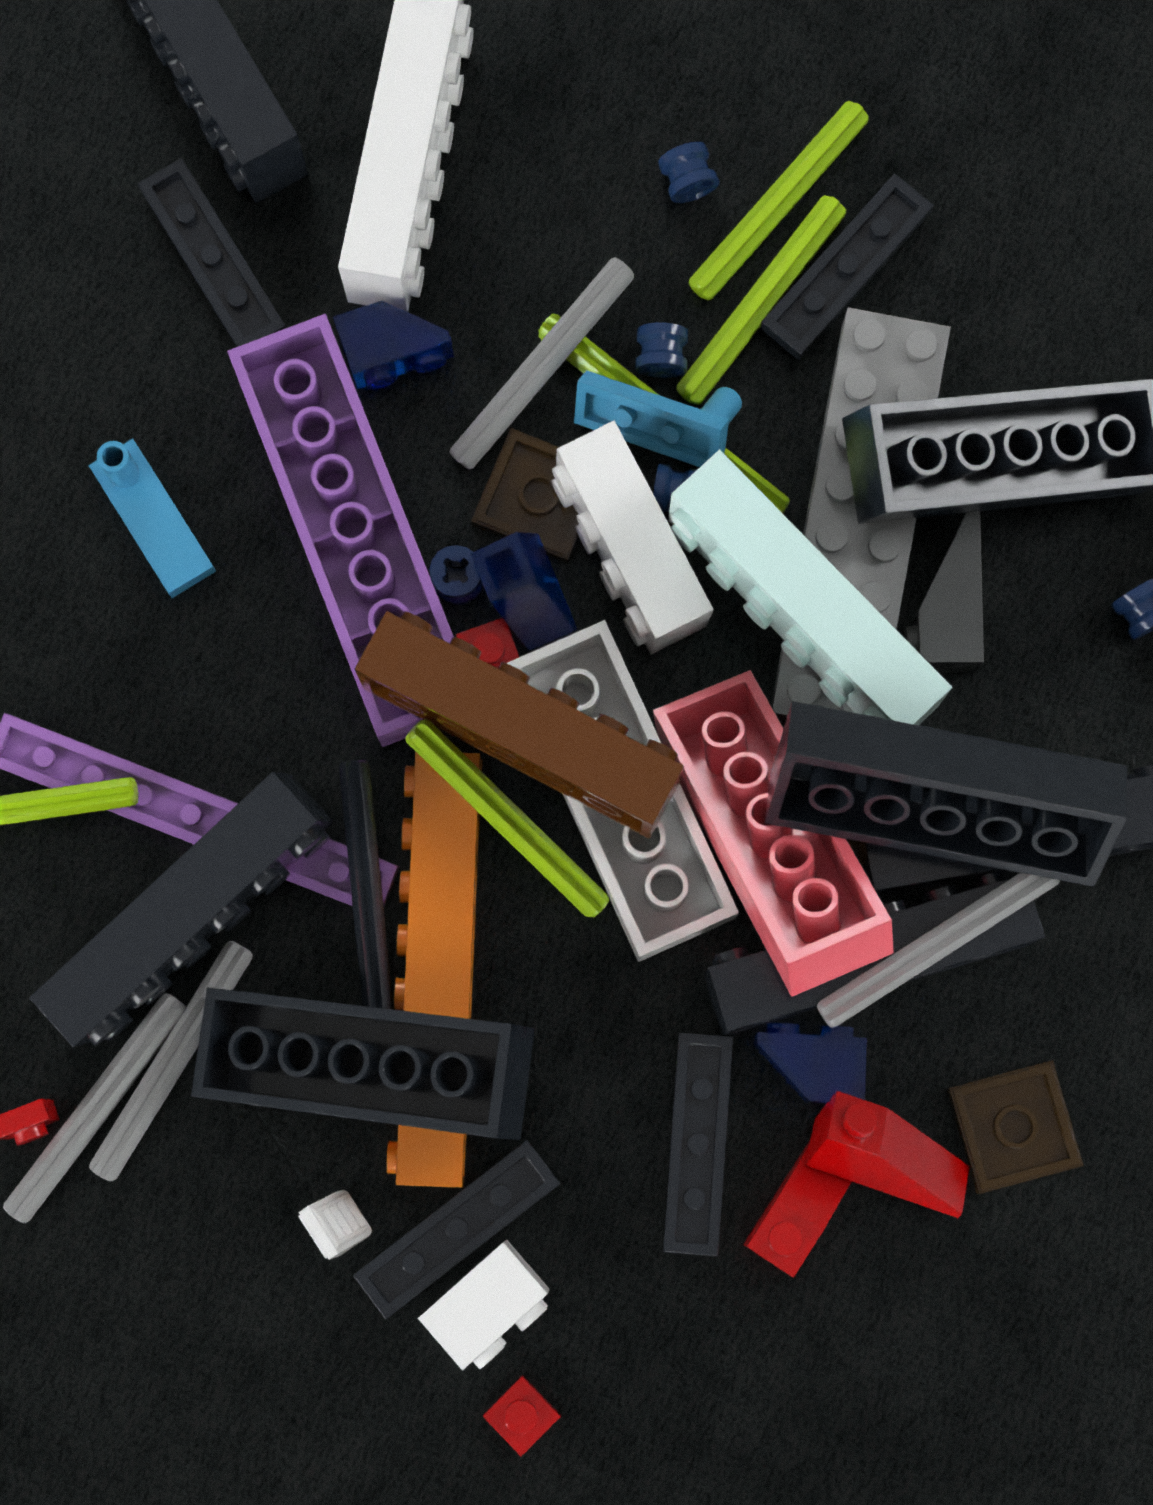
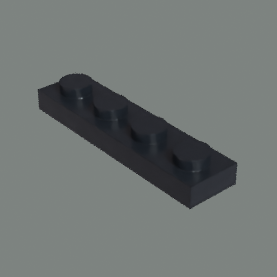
M182 158L137 183L236 347L286 329L282 319Z
M894 173L763 319L760 329L800 361L931 214L934 205Z
M678 1033L663 1252L718 1256L733 1037Z
M526 1140L353 1276L383 1317L387 1319L552 1191L560 1182L528 1140Z

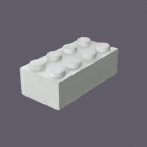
M615 420L557 448L556 467L552 468L555 479L551 480L552 485L564 508L573 505L575 511H577L578 515L576 517L579 525L575 526L577 534L588 554L597 551L602 561L603 571L599 572L601 580L613 601L621 597L626 607L625 612L627 615L623 621L635 645L638 647L645 643L650 655L705 628L714 609Z

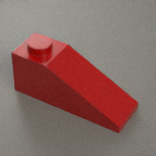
M836 1091L815 1118L806 1160V1166L956 1218L962 1215L970 1166L890 1109Z
M810 1141L743 1244L793 1278L824 1231L852 1182L806 1166Z

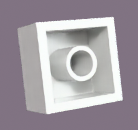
M506 1239L418 1319L462 1371L472 1362L481 1369L505 1347L506 1341L501 1336L510 1327L516 1324L523 1331L547 1310L548 1305L543 1301V1298L548 1294L549 1288Z

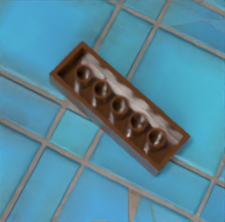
M386 611L355 667L364 690L421 720L431 721L438 729L648 839L651 838L681 781L684 765L675 761L678 754L674 750L651 739L648 740L646 745L626 736L629 730L628 727L605 714L600 713L596 720L578 711L577 708L580 703L562 691L550 688L548 693L545 694L528 685L530 677L512 665L501 662L497 669L480 660L479 657L482 652L470 643L457 637H452L448 643L430 633L433 628L432 625L412 613L404 611L400 618Z

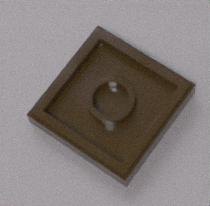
M510 428L474 513L471 525L568 563L578 539L575 526L579 525L576 517L578 513L573 505L564 508L551 480L555 479L552 468L556 467L557 448L559 447Z
M1053 1060L947 1089L977 1194L1084 1166Z

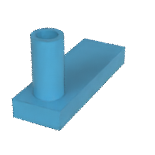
M586 371L577 382L574 423L596 430L615 420L626 442L701 467L719 449L725 454L728 425L740 411L742 401L736 391L728 387H721L713 393L700 410Z
M134 439L125 444L118 441L104 443L97 452V461L90 464L89 467L171 598L216 572Z

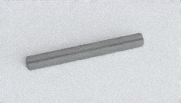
M616 257L609 260L451 447L450 454L454 459L467 469H472L476 466L634 279V273L630 267Z
M1025 873L1017 874L819 1001L817 1004L819 1013L830 1027L840 1025L1059 884L1060 880Z
M228 941L224 945L184 1013L174 1026L90 1162L89 1168L96 1175L107 1181L117 1179L199 1045L207 987L233 990L252 960L253 954L248 949L234 941Z
M167 993L158 999L5 1201L3 1208L10 1216L22 1223L30 1221L164 1044L186 1009V1006L181 1001Z

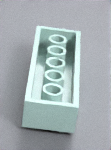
M720 449L671 493L668 521L672 524L671 529L680 546L688 552L696 549L710 563L706 566V570L714 581L726 591L733 587L747 601L743 608L750 618L763 629L770 625L785 640L781 644L783 651L796 665L804 668L808 664L820 676L822 680L818 685L834 704L841 707L846 703L857 714L919 725L940 705L952 689V686Z

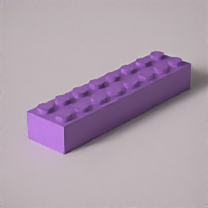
M323 314L233 348L227 352L372 725L382 747L405 739L410 729L421 721L416 716L364 690L355 671L357 663L386 611L400 618L404 611L420 617L432 625L433 628L430 632L432 635L448 643L454 636L327 316Z

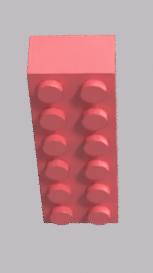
M751 670L654 709L653 715L656 731L661 743L674 750L678 754L675 761L684 765L680 781L684 794L791 997L893 954L892 919L848 841L844 838L765 823L770 773L784 728Z

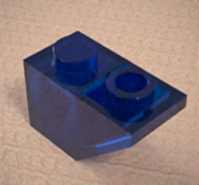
M384 301L333 317L357 389L366 386L371 390L384 388L393 384L397 380L398 375L417 370L418 373L431 372L445 365L446 359L454 357L452 340L447 330Z
M515 532L471 553L490 603L529 651L578 630L538 533Z
M767 1023V1033L757 1032L754 1035V1046L805 1102L827 1103L836 1091L865 1100L867 1038L853 1037V1027L821 1026V1035L799 1034L800 1025Z

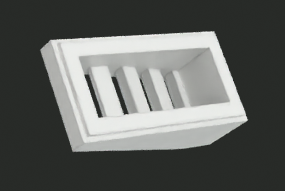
M345 1190L337 1191L307 1206L299 1212L300 1215L298 1216L325 1259L328 1258L329 1260L341 1256L369 1237L372 1232L368 1222L350 1194Z

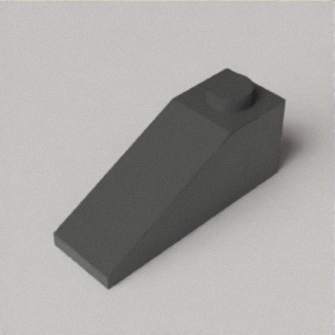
M980 511L967 512L963 517L912 621V626H905L904 638L937 672H977L984 663Z

